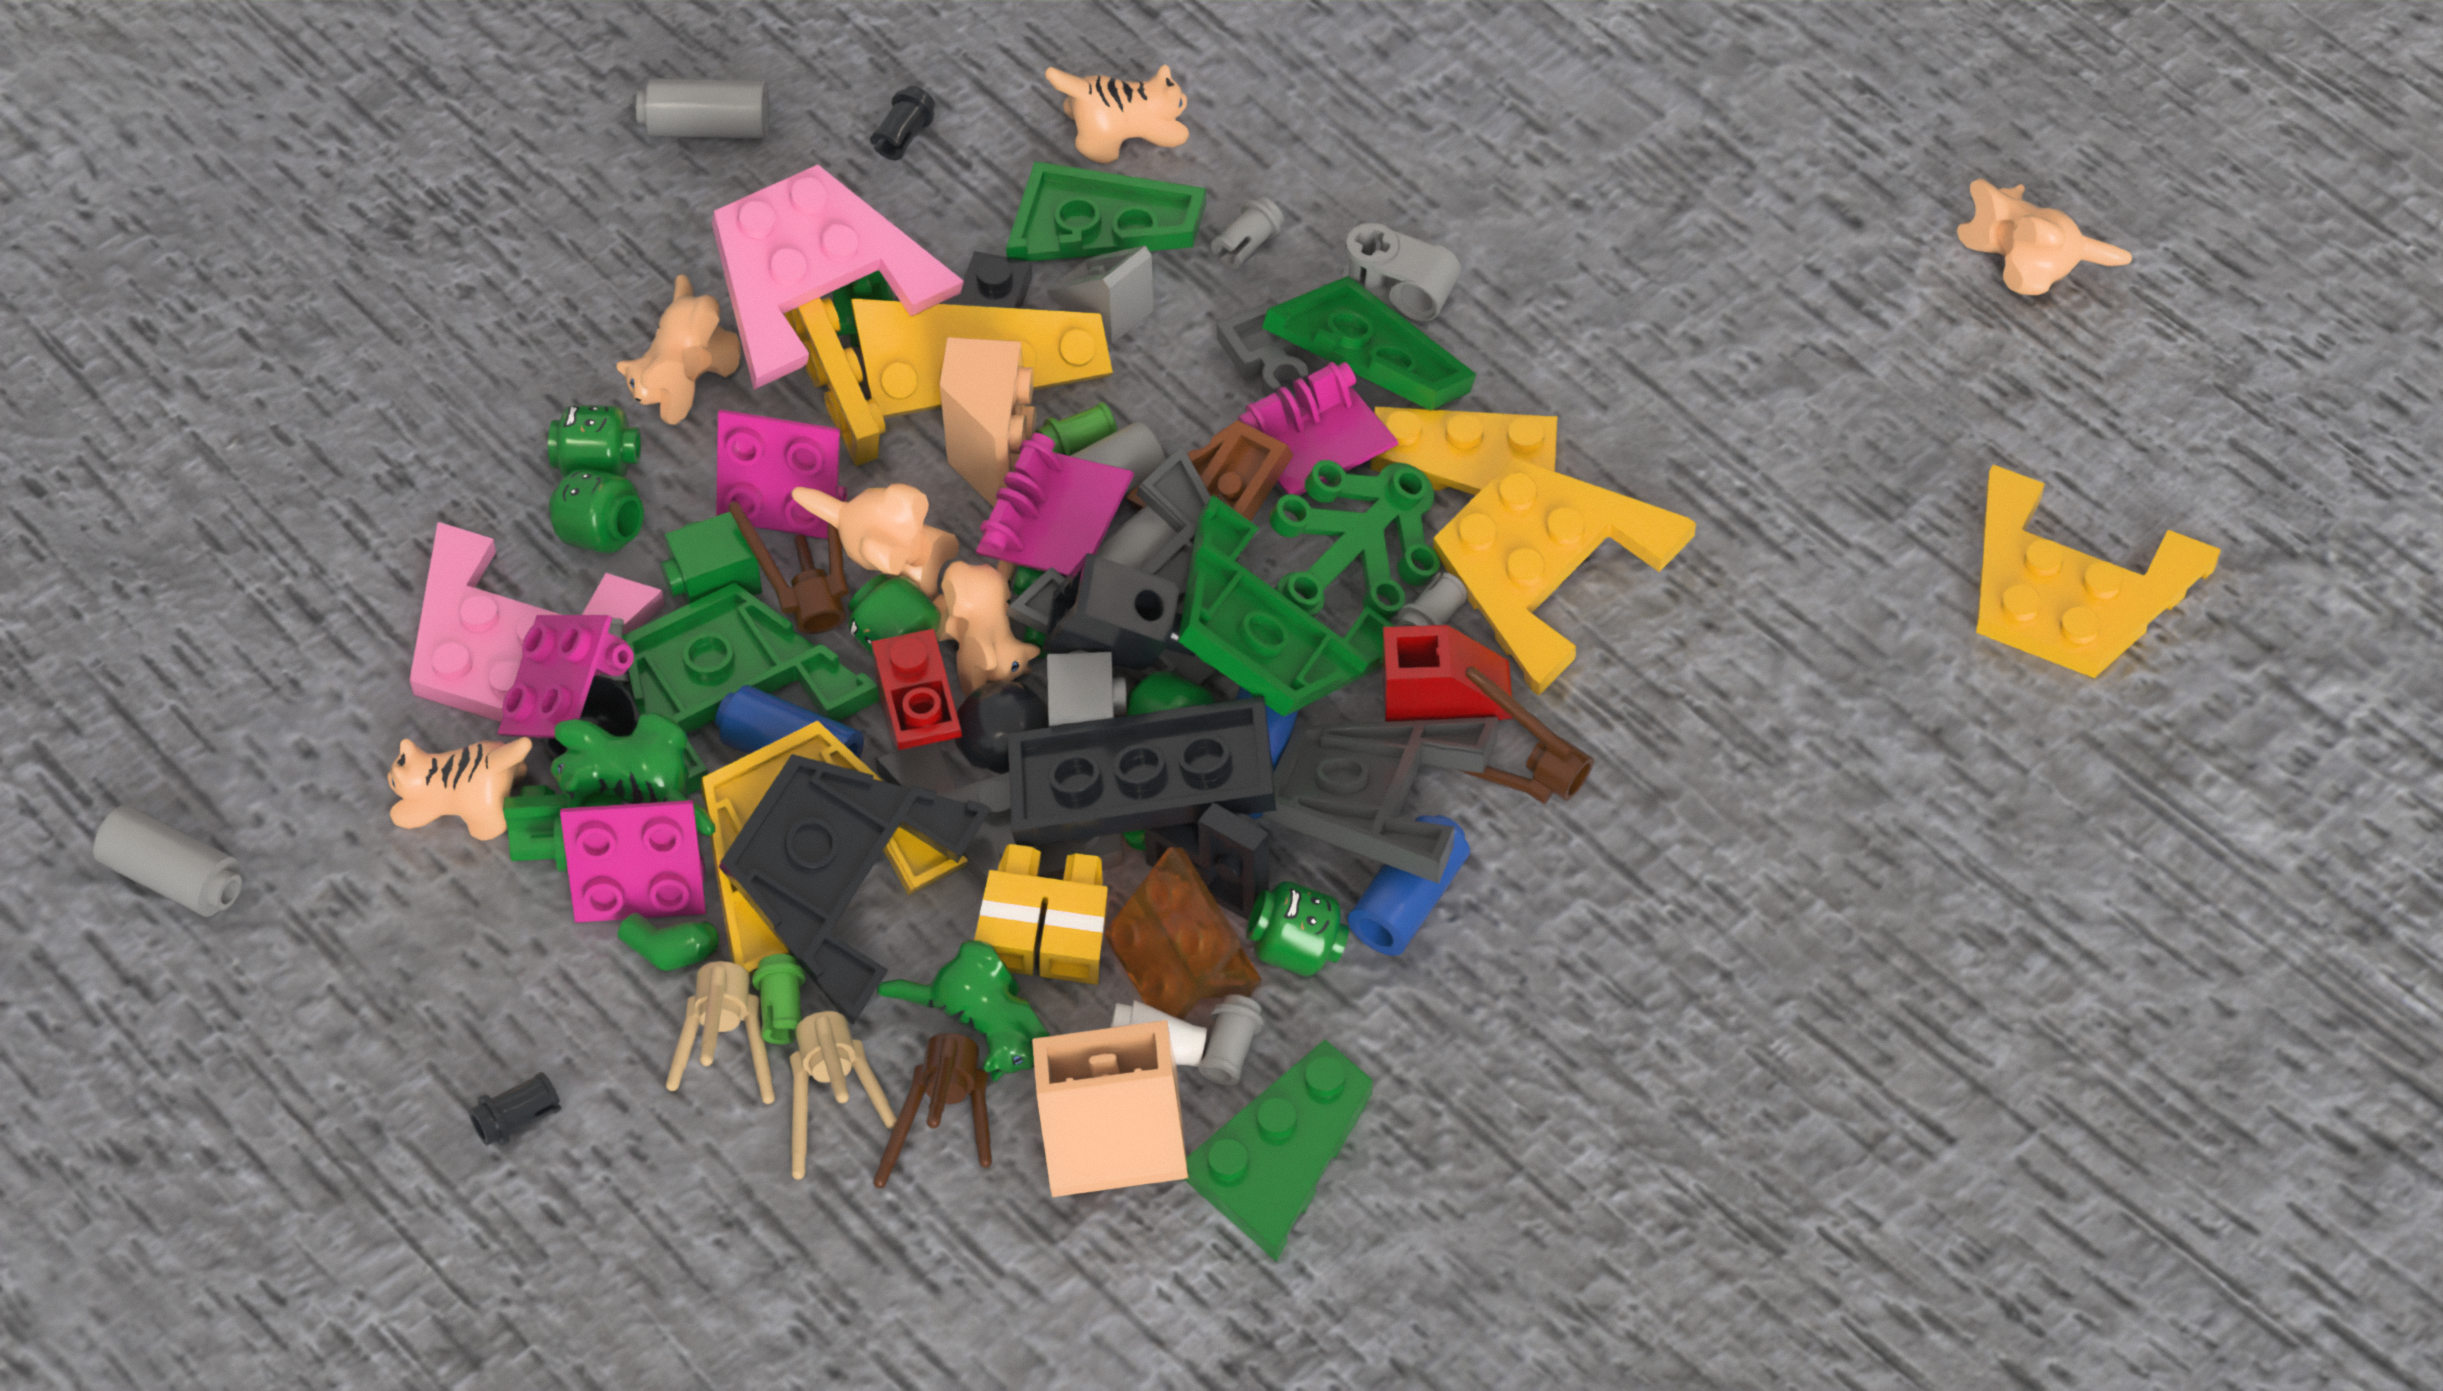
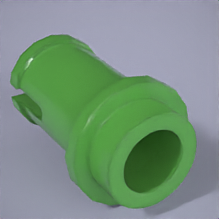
M1101 402L1093 408L1059 421L1050 417L1044 420L1043 427L1036 429L1035 433L1046 435L1055 442L1052 452L1070 456L1116 432L1117 426L1110 409L1105 403Z
M774 954L764 957L758 962V969L752 975L753 986L760 991L763 1022L761 1029L762 1038L772 1044H789L794 1042V1037L796 1038L795 1029L798 1023L802 1021L800 987L806 981L805 971L798 966L795 957L786 954Z

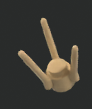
M718 961L710 962L698 970L696 992L694 996L687 999L686 1019L666 1081V1088L669 1091H675L679 1087L700 1023L704 1026L700 1062L704 1066H710L714 1059L718 1032L731 1031L742 1020L746 1024L762 1101L765 1104L774 1102L775 1095L760 1023L761 999L758 996L749 994L750 976L747 970L740 965L732 962Z
M823 1011L809 1015L800 1021L795 1029L799 1050L790 1055L789 1059L794 1076L791 1155L792 1176L796 1180L802 1179L805 1175L809 1076L812 1075L815 1080L820 1082H830L836 1100L839 1103H845L849 1099L845 1076L849 1074L853 1067L885 1126L888 1129H894L897 1118L889 1105L890 1103L866 1060L862 1041L852 1039L847 1019L844 1015L834 1011Z

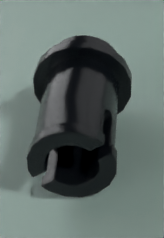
M909 86L905 90L895 93L892 97L893 108L870 137L871 144H876L874 147L875 151L889 160H900L921 127H928L934 120L935 114L933 110L935 102L925 90L916 86Z
M540 1072L533 1078L493 1098L486 1094L478 1098V1105L469 1109V1116L476 1133L486 1146L496 1141L499 1145L503 1146L509 1143L510 1134L552 1113L560 1112L561 1106L553 1084L545 1073Z

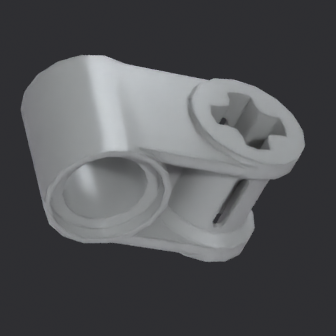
M1363 223L1354 227L1347 235L1345 248L1350 262L1344 268L1342 278L1346 276L1351 277L1395 312L1412 321L1430 322L1437 317L1462 272L1459 260L1449 249L1439 244L1427 243L1396 232L1378 223ZM1376 241L1381 243L1380 250H1376ZM1366 274L1365 284H1361V275Z

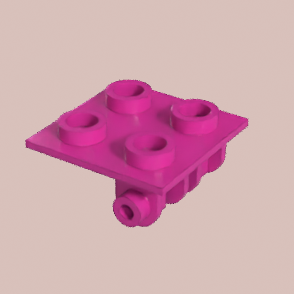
M1330 362L1321 370L1307 376L1310 389L1303 379L1295 380L1293 384L1297 397L1294 398L1291 392L1283 386L1277 390L1278 396L1276 393H1273L1256 403H1249L1245 406L1246 412L1238 416L1239 421L1287 444L1294 454L1277 480V483L1286 494L1299 496L1307 492L1304 485L1305 478L1314 465L1321 460L1334 461L1346 472L1399 445L1394 435L1351 387L1356 384V378L1351 367L1346 362L1338 366L1334 362ZM1319 476L1322 483L1329 481L1328 479Z
M720 409L718 411L716 516L730 512L729 504L736 501L741 505L754 527L828 539V522L812 514L792 498L791 491L796 487H806L820 490L842 502H847V487L838 486L840 429Z
M1033 433L1030 440L1022 441L1019 447L1021 454L1014 466L1016 470L1015 472L1006 473L1004 483L1007 485V488H999L996 494L998 501L989 519L984 520L980 526L983 537L975 552L981 556L1044 572L1053 567L1062 576L1067 577L1086 553L1096 555L1134 473L1130 470L1052 452L1055 442L1046 435Z
M536 615L533 626L528 630L523 640V657L514 685L508 690L503 701V718L497 733L498 735L555 738V725L565 720L580 719L593 676L602 673L608 676H620L629 669L634 660V653L625 640L608 633L613 617L609 615Z
M693 800L560 809L575 923L623 920L636 912L645 918L706 914L703 882H705L704 856H700Z

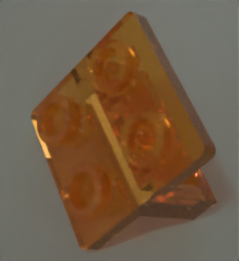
M1169 847L1105 931L1108 943L1144 1003L1180 1020L1187 1016L1200 998H1224L1232 994L1248 998L1262 981L1241 947L1238 936L1184 849L1180 847Z

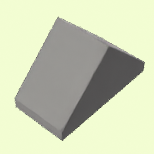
M1145 245L1088 257L1046 291L1054 302L1068 312L1101 314L1106 340L1113 344L1154 311L1152 255Z

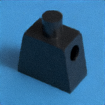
M1086 553L1053 592L1043 645L1044 651L1056 654H1068L1079 650L1090 653L1111 652L1112 665L1135 670L1146 669L1165 649L1192 657L1196 655L1178 642L1182 614L1176 612L1179 587L1174 582L1097 555Z

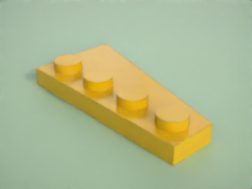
M819 297L784 313L785 318L809 352L808 361L805 366L814 387L827 385L830 390L824 392L826 409L835 428L840 429V437L855 466L878 459L879 436L886 432L883 415L874 398L865 400L858 384L863 381L858 358L851 347L843 349L836 334V332L840 331V322L829 297L820 299Z
M851 299L870 399L874 398L878 403L883 419L942 408L940 380L947 337L1021 342L1023 367L1033 368V391L1109 377L1113 373L1102 317L1098 313L937 304L914 316H910L902 303L898 301Z

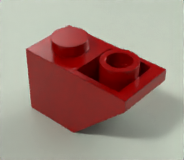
M1449 625L1383 627L1382 680L1385 722L1498 717V720H1513L1511 715L1482 692L1465 674L1466 669L1473 666L1512 697L1509 660Z
M934 629L872 641L878 692L889 735L897 749L902 750L962 737Z

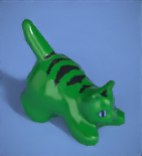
M654 712L641 715L635 730L630 735L621 737L610 734L590 721L572 719L561 721L555 725V738L567 747V751L553 760L551 772L556 778L561 791L566 795L567 808L580 807L581 803L592 795L617 797L631 804L690 800L685 797L689 768L684 763L683 758L687 735L673 719ZM694 803L697 831L705 836L713 835L716 831L715 824L706 810Z
M967 940L961 943L956 956L940 968L932 982L928 985L896 979L881 982L876 991L883 997L902 999L922 1006L937 1008L953 1021L983 1036L987 1043L988 1056L982 1066L986 1072L992 1071L991 1078L993 1081H997L1004 1074H1013L1019 1070L1034 1068L1032 1039L1051 1036L1028 1001L1017 997L1018 992L1022 989L1006 964L1000 959L990 943L981 940Z

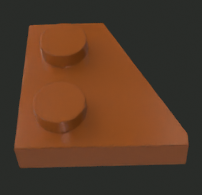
M1239 420L1214 435L1210 443L1205 447L1187 453L1210 496H1216L1250 522L1294 456L1287 444ZM1137 486L1130 491L1126 499L1134 509L1140 511L1147 504L1136 495L1139 487Z

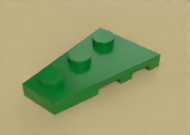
M1034 161L1006 246V256L1025 261H1041L1098 256L1145 245L1149 251L1194 247L1206 206V188Z
M1349 276L1268 308L1262 326L1263 329L1330 362H1334L1336 365L1346 362L1351 367L1353 373L1430 411L1469 394L1476 377V373Z

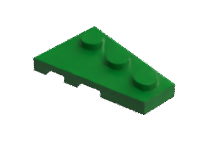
M1324 1039L1186 1157L1188 1178L1184 1180L1277 1262L1288 1242L1290 1230L1300 1213H1305L1316 1194V1185L1332 1157H1337L1372 1096L1373 1080Z

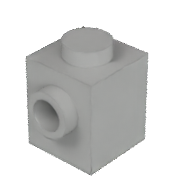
M1079 650L1068 654H1047L1049 727L1114 718V716H1127L1125 677H1113L1111 652L1090 653Z

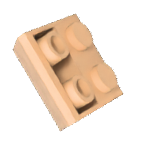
M947 337L940 380L947 463L986 501L995 507L998 501L996 494L999 488H1007V485L1004 483L1006 473L1015 472L1016 470L1014 466L1021 454L1019 447L1022 441L1030 440L1036 431V407L1026 406V404L1030 405L1032 402L1033 368L1023 367L1021 342Z
M1167 1020L1032 1039L1036 1094L1052 1197L1188 1178L1177 1066Z

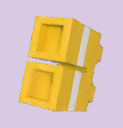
M1007 845L998 866V871L989 870L974 940L990 943L1011 973L1033 976L1041 917L1044 915L1046 917L1040 948L1039 977L1098 985L1108 887L1103 886L1101 858L1078 853L1067 855L1063 880L1038 877L1041 851L1028 846Z

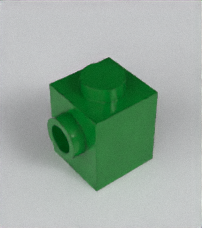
M730 512L704 521L691 522L681 529L665 534L669 559L660 562V567L672 597L682 595L688 605L734 582L753 596L763 593L758 561Z

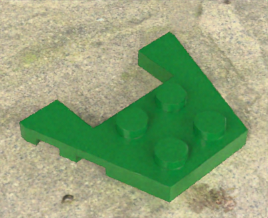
M1212 495L1198 515L1178 642L1194 652L1204 663L1213 666L1244 688L1252 697L1264 696L1266 705L1282 717L1382 668L1383 627L1396 626L1366 606L1345 637L1342 638L1236 562V559L1248 545L1259 527Z
M735 582L623 635V640L628 643L634 653V660L629 667L635 703L640 715L652 712L661 713L673 719L686 734L715 720L718 708L724 697L730 692L736 693L744 685H750L764 692L771 693L793 681H798L821 715L835 721H840L879 701L878 687L873 679L863 672L858 676L839 663V657L836 653L823 644L815 646L794 631L792 622ZM688 739L683 751L684 763L689 768L685 796L701 789L702 777L708 775V769Z

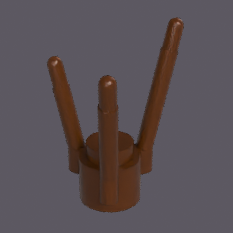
M736 501L731 502L728 507L729 511L774 588L782 613H793L798 630L804 634L824 633L840 626L846 619L841 598L849 593V589L844 576L842 543L839 538L838 529L830 523L827 525L830 575L823 569H815L806 537L798 534L794 538L802 572L791 580L792 587H789L741 505Z
M1473 666L1468 667L1465 671L1467 678L1540 741L1534 747L1526 763V768L1534 773L1533 779L1487 765L1484 773L1458 771L1525 792L1543 804L1549 801L1553 793L1565 801L1570 800L1588 778L1594 764V758L1565 739L1558 737Z
M940 1033L928 1040L924 1063L914 1068L910 1091L873 1179V1184L876 1188H883L886 1185L925 1092L931 1098L927 1125L932 1129L940 1125L945 1104L959 1103L965 1099L966 1094L971 1096L979 1164L984 1168L992 1164L986 1103L988 1073L977 1068L979 1047L969 1037L956 1033Z

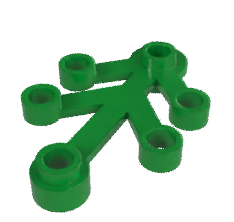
M1321 460L1314 465L1305 478V489L1310 497L1321 503H1330L1336 500L1337 497L1370 501L1374 502V504L1365 513L1311 508L1308 502L1298 495L1287 494L1282 496L1269 515L1270 524L1279 535L1294 538L1303 533L1338 536L1340 538L1306 572H1292L1284 575L1274 589L1315 618L1325 602L1323 591L1361 554L1366 593L1362 599L1363 608L1365 609L1368 606L1390 621L1403 607L1405 593L1397 582L1391 580L1384 529L1391 522L1396 523L1402 550V556L1397 562V571L1400 577L1412 586L1426 585L1440 566V560L1435 550L1425 544L1421 519L1434 502L1432 484L1423 472L1405 463L1390 464L1383 468L1378 477L1346 474L1344 469L1336 462ZM1319 476L1328 479L1333 487L1322 483ZM1283 511L1291 512L1298 521L1290 520ZM1411 559L1419 561L1425 570L1417 568ZM1377 594L1386 597L1391 606L1383 604L1378 599Z

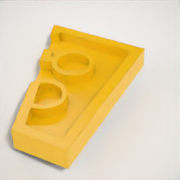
M1375 407V415L1394 435L1399 445L1371 458V470L1381 472L1383 468L1390 464L1405 463L1423 472L1431 482L1433 490L1440 492L1447 487H1451L1473 495H1477L1513 458L1555 471L1557 416Z

